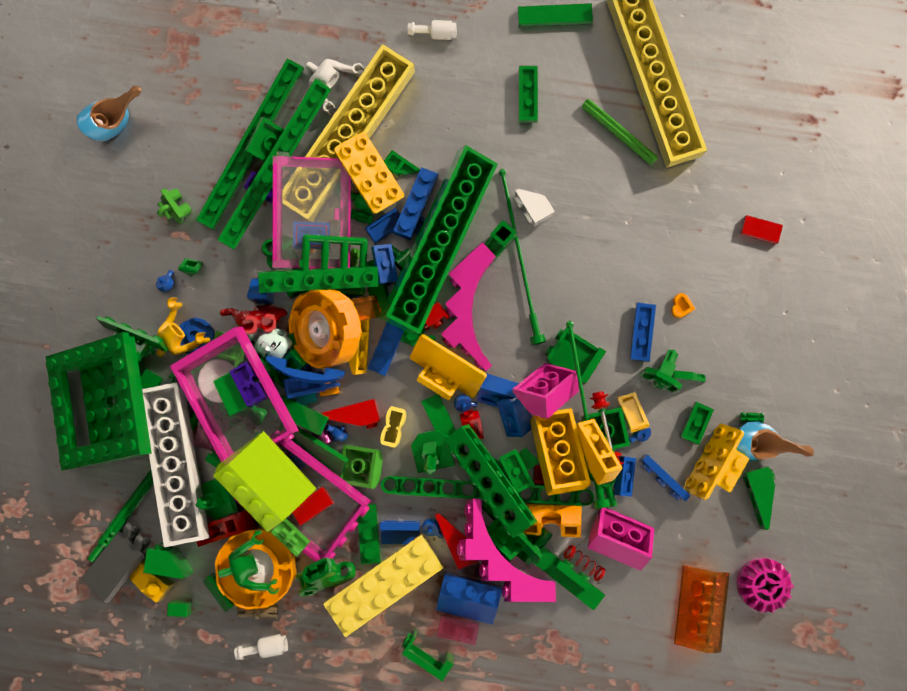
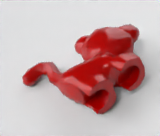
M272 304L256 306L253 310L239 311L234 308H226L220 311V315H232L237 326L243 327L246 334H253L257 331V328L263 329L265 332H272L280 318L287 315V311Z

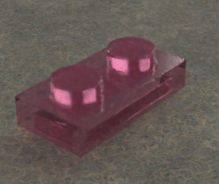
M441 615L437 637L475 645L480 625Z

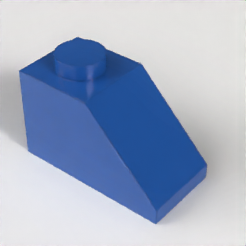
M258 277L252 278L247 299L254 304H274V292L259 293Z

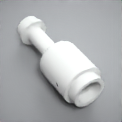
M433 20L431 25L422 26L415 25L412 22L408 23V35L414 36V33H428L434 40H452V38L457 36V23Z
M278 634L260 638L255 646L246 648L238 646L234 649L236 660H243L244 656L257 653L261 658L281 655L288 651L287 638L285 635L281 636Z

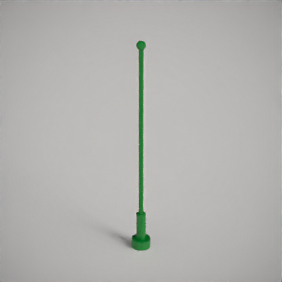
M500 169L499 175L502 177L512 228L516 230L505 178L506 170ZM517 235L515 243L529 304V318L533 336L530 337L531 345L546 343L545 334L541 335L537 315L533 310Z
M567 321L566 327L569 329L584 418L587 421L589 418L572 329L574 323ZM594 479L597 500H593L594 508L610 507L609 498L604 496L603 485H597Z

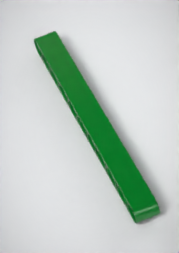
M387 476L381 481V489L387 494L483 500L481 492L470 480ZM388 479H392L395 482L393 490H388L385 487V482ZM406 481L414 482L415 488L413 491H407L404 488ZM432 482L434 490L429 493L426 492L423 487L424 483ZM445 483H451L454 486L452 493L447 494L443 491ZM465 484H470L473 487V492L470 495H465L462 492V487ZM532 485L528 487L531 490L530 497L522 498L526 503L589 506L594 500V494L590 489L586 488L585 490L569 492L570 496L566 501L560 499V494L550 495L548 499L543 500L540 497V493L545 489V485ZM583 491L589 494V499L586 502H581L579 498ZM498 494V499L503 501V496Z

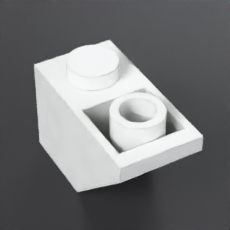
M521 189L515 191L514 201L519 208L522 207L525 213L523 215L528 224L531 223L535 227L553 216L555 211L545 195Z

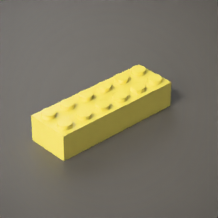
M421 533L381 561V563L327 599L323 605L343 635L347 637L442 570L444 565Z

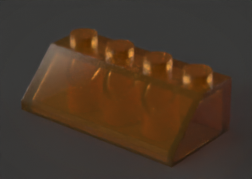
M683 565L674 644L708 654L721 653L729 572Z

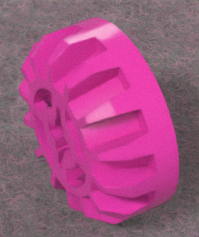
M755 558L744 564L738 573L736 583L737 591L742 601L752 609L762 613H774L779 608L783 609L786 601L792 597L790 592L794 585L791 583V574L784 568V565L769 558ZM767 573H773L779 579L769 578ZM766 582H767V583H770L769 585L766 586V589L762 588L763 586L766 585ZM778 588H782L779 596L773 599L772 595L777 592ZM757 593L769 596L770 601L761 599Z

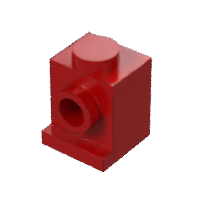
M439 302L433 305L423 328L426 331L431 328L437 329L444 323L442 321L444 318L446 321L450 319V316Z

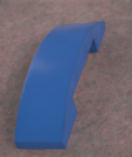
M272 356L266 357L267 363L272 368L294 380L307 383H330L345 377V371L325 368L324 375L287 368V359Z

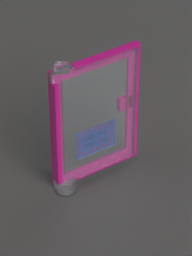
M277 152V156H273L272 271L292 270V268H301L299 267V259H301L303 235L350 237L351 178L338 158L291 157L288 152ZM310 242L309 268L320 269L322 243ZM329 244L328 268H340L341 244ZM350 245L348 247L347 267H350Z

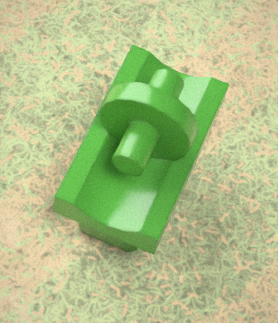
M166 188L162 189V196L160 197L162 201L157 204L160 208L157 211V215L159 217L165 216L168 220L173 216L178 225L183 224L184 218L191 214L190 206L188 203L180 206L176 204L177 201L182 199L181 193L177 188L169 191Z
M287 518L271 531L296 557L311 542Z

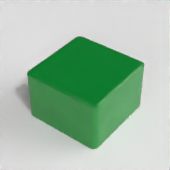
M172 600L167 606V616L187 617L192 612V601Z

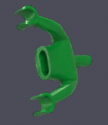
M257 530L253 534L252 539L229 554L230 567L218 570L219 578L233 575L237 585L248 590L268 591L270 594H276L280 588L274 589L271 585L278 582L277 579H272L269 583H256L248 580L252 575L258 574V568L253 554H242L255 544L260 545L263 543L264 539L258 540L255 537L262 533L261 530Z

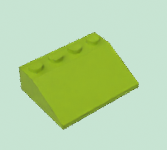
M264 431L218 464L213 474L222 486L267 532L284 521L316 490V487Z

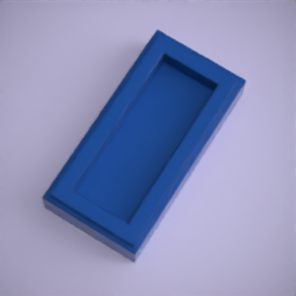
M395 207L364 228L374 244H377L393 233L400 213Z

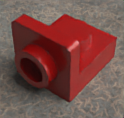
M467 410L460 414L462 426L469 424L478 438L484 439L478 410Z

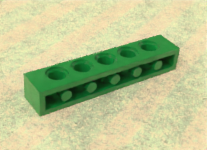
M376 266L257 272L259 293L379 287L378 267Z
M469 424L461 426L444 440L448 450L458 459L459 466L470 476L471 483L477 486L481 492L483 500L491 506L494 516L500 519L508 535L514 539L538 522ZM464 445L468 447V453L465 452ZM476 461L480 464V470L476 468ZM487 477L492 481L491 486L487 483ZM498 494L503 496V502L498 499ZM510 510L514 512L515 519L510 516Z

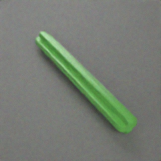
M590 99L585 100L582 108L650 165L657 160L658 156L611 116Z

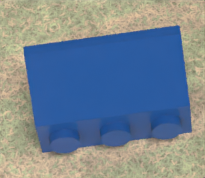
M445 572L436 611L493 625L500 602L502 585Z

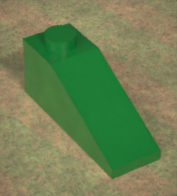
M761 466L741 474L760 529L768 530L770 529L774 499L775 474L769 466Z

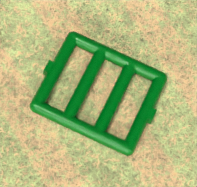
M305 234L302 237L301 259H299V267L301 269H309L310 242L322 243L320 268H328L329 244H341L340 267L348 266L349 245H360L359 267L369 266V263H367L368 240L366 238ZM365 287L337 289L344 295L365 294ZM305 290V291H301V292L307 293V292H309L310 290Z

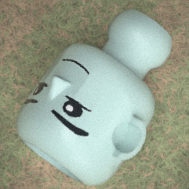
M257 328L255 333L247 334L250 341L256 342L254 349L261 358L266 359L267 356L284 359L292 349V341L282 329L277 328L272 332H265Z

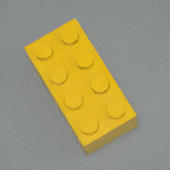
M572 408L557 410L548 419L533 415L530 425L547 496L585 490L591 482Z

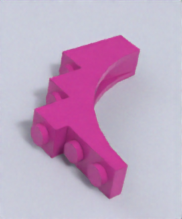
M482 242L449 273L452 277L449 281L456 288L460 286L461 289L445 303L448 307L446 309L448 314L452 318L456 316L457 319L441 335L444 337L442 341L449 348L451 346L456 348L461 344L462 347L460 349L467 356L471 354L475 359L473 363L480 370L484 368L487 371L492 367V364L483 354L477 342L473 327L472 309L479 281L486 269L496 259V256Z
M481 499L467 500L464 508L465 515H467L464 533L467 539L459 540L457 545L459 560L482 561L479 568L482 581H504L502 586L504 602H556L555 581L534 578L512 566L494 546L486 530L482 515Z

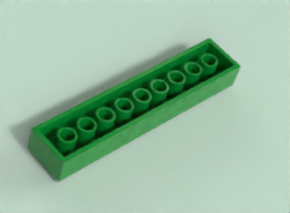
M467 145L457 151L379 317L380 319L411 335L421 333L498 163Z

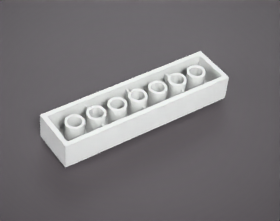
M178 382L142 389L152 454H149L164 547L210 538L206 512L204 509L201 510L200 507L196 508L195 506L198 503L197 499L202 497L203 494L186 395Z

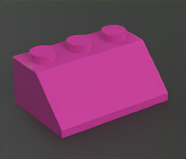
M544 363L513 388V393L530 414L546 419L579 392L576 371Z
M600 508L589 534L587 548L641 571L652 559L654 528L609 508Z

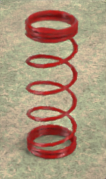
M574 545L568 546L563 554L565 559L571 561L576 552H581V558L576 562L575 566L579 565L583 557H587L588 563L584 565L582 571L586 570L590 562H594L595 567L590 571L589 576H592L597 567H601L595 572L593 578L597 582L604 577L605 568L596 566L595 561H589V556H582V551H576Z

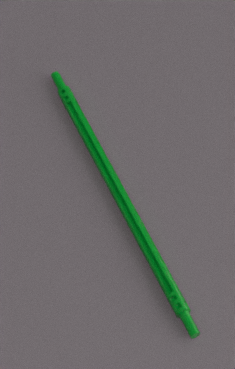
M204 396L209 407H211L214 402ZM194 411L190 415L192 432L200 422ZM151 469L97 541V546L87 558L90 562L94 563L154 485Z

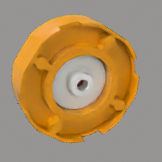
M337 289L310 290L305 294L299 295L293 303L289 317V333H294L297 343L293 347L310 366L319 369L332 367L348 362L355 355L362 335L360 319L353 301Z
M256 528L233 535L217 554L215 561L217 586L222 595H225L237 607L243 609L267 608L284 597L294 584L297 575L296 556L271 533L273 529L267 532L264 528ZM257 530H261L262 533L255 537L258 540L264 539L263 543L260 545L255 544L242 554H253L258 567V574L252 575L248 580L256 583H269L272 579H277L278 582L271 585L274 589L280 588L276 594H270L268 591L248 590L238 586L233 575L219 578L218 570L230 567L229 554L252 539L253 534Z

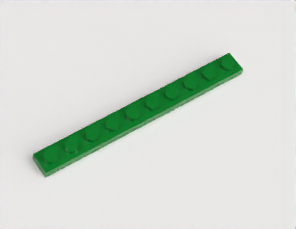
M288 58L286 59L196 219L197 222L215 230L255 158L245 152V149L261 117L275 123L304 71L303 66Z
M315 78L217 241L235 250L272 188L273 156L291 157L330 93L331 88Z

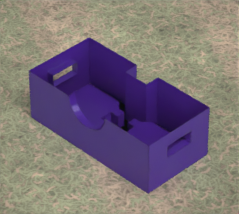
M245 362L229 371L246 406L253 407L268 398L262 384L255 381L258 377L249 362Z

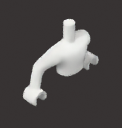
M325 59L319 67L311 62L306 64V68L313 72L309 79L310 86L316 78L329 88L339 78V72L336 70L353 73L358 78L360 77L358 71L365 70L361 63H356L352 67L331 59ZM326 98L323 103V110L330 116L331 113L328 109H336V107Z

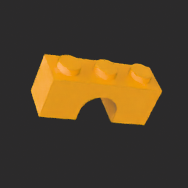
M525 503L538 522L525 530L524 534L541 535L543 526L553 523L561 528V536L581 537L582 506Z

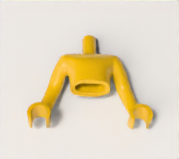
M177 297L167 300V306L171 310L167 319L157 331V336L164 340L163 343L172 355L192 351L201 344H208L210 342V338H204L206 333L202 332L196 334L193 342L181 346V341L185 334L174 323L177 310L182 307V303H176ZM160 349L156 352L160 357H163L166 353Z

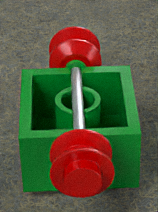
M604 391L592 393L593 397L589 399L594 400V405L591 408L600 410L597 413L588 414L589 420L595 419L613 451L630 446L622 407L606 410L604 408L610 405V402H606L605 399L608 394L604 395ZM584 415L581 416L582 422L585 421ZM614 452L619 463L624 464V462H621L619 460V457L622 455V453Z

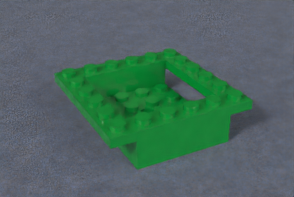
M122 332L45 356L61 471L152 454L135 337H129V332ZM67 371H80L81 376L80 381L82 383L89 432L88 437L90 440L89 445L77 447Z

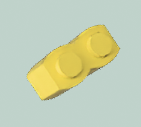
M393 406L389 408L386 414V426L382 430L380 438L382 445L394 448L399 445L402 438L401 429L407 419L406 410Z

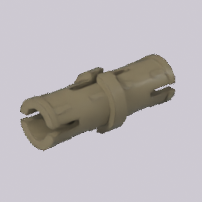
M278 606L257 609L238 607L237 611L239 613H237V617H253L255 620L260 618L277 619L279 608Z

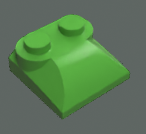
M343 444L342 455L347 457L349 461L344 473L339 477L350 485L375 489L380 481L383 455L381 450Z

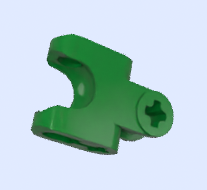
M326 557L306 566L303 572L296 575V580L300 581L301 587L298 591L299 596H312L327 587L334 588L352 580L356 574L354 564L347 561L335 564L334 559ZM348 568L347 574L342 576L341 570Z

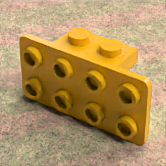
M365 132L357 134L334 148V153L372 213L377 214L404 197L403 191Z
M424 334L420 335L410 355L412 361L424 368L416 381L448 401L457 389L474 398L487 377L485 372Z
M719 424L714 430L709 443L705 446L700 459L696 462L691 475L686 480L683 489L703 500L709 498L716 485L731 493L750 459L736 450L744 436V432L725 424Z

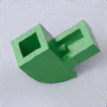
M504 220L497 225L491 232L490 238L484 243L496 256L493 262L498 259L518 235V232Z

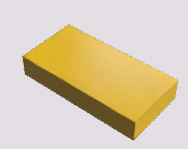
M636 392L617 397L630 433L649 428V422Z

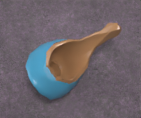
M132 86L128 92L117 98H106L89 104L77 115L78 128L85 136L95 141H107L119 135L128 122L130 114L127 107L135 97L140 95L142 89L139 86Z
M747 422L740 428L744 432V436L736 450L750 458L748 461L772 459L779 454L787 452L802 454L806 457L814 455V450L809 445H799L783 439L771 426L761 422Z

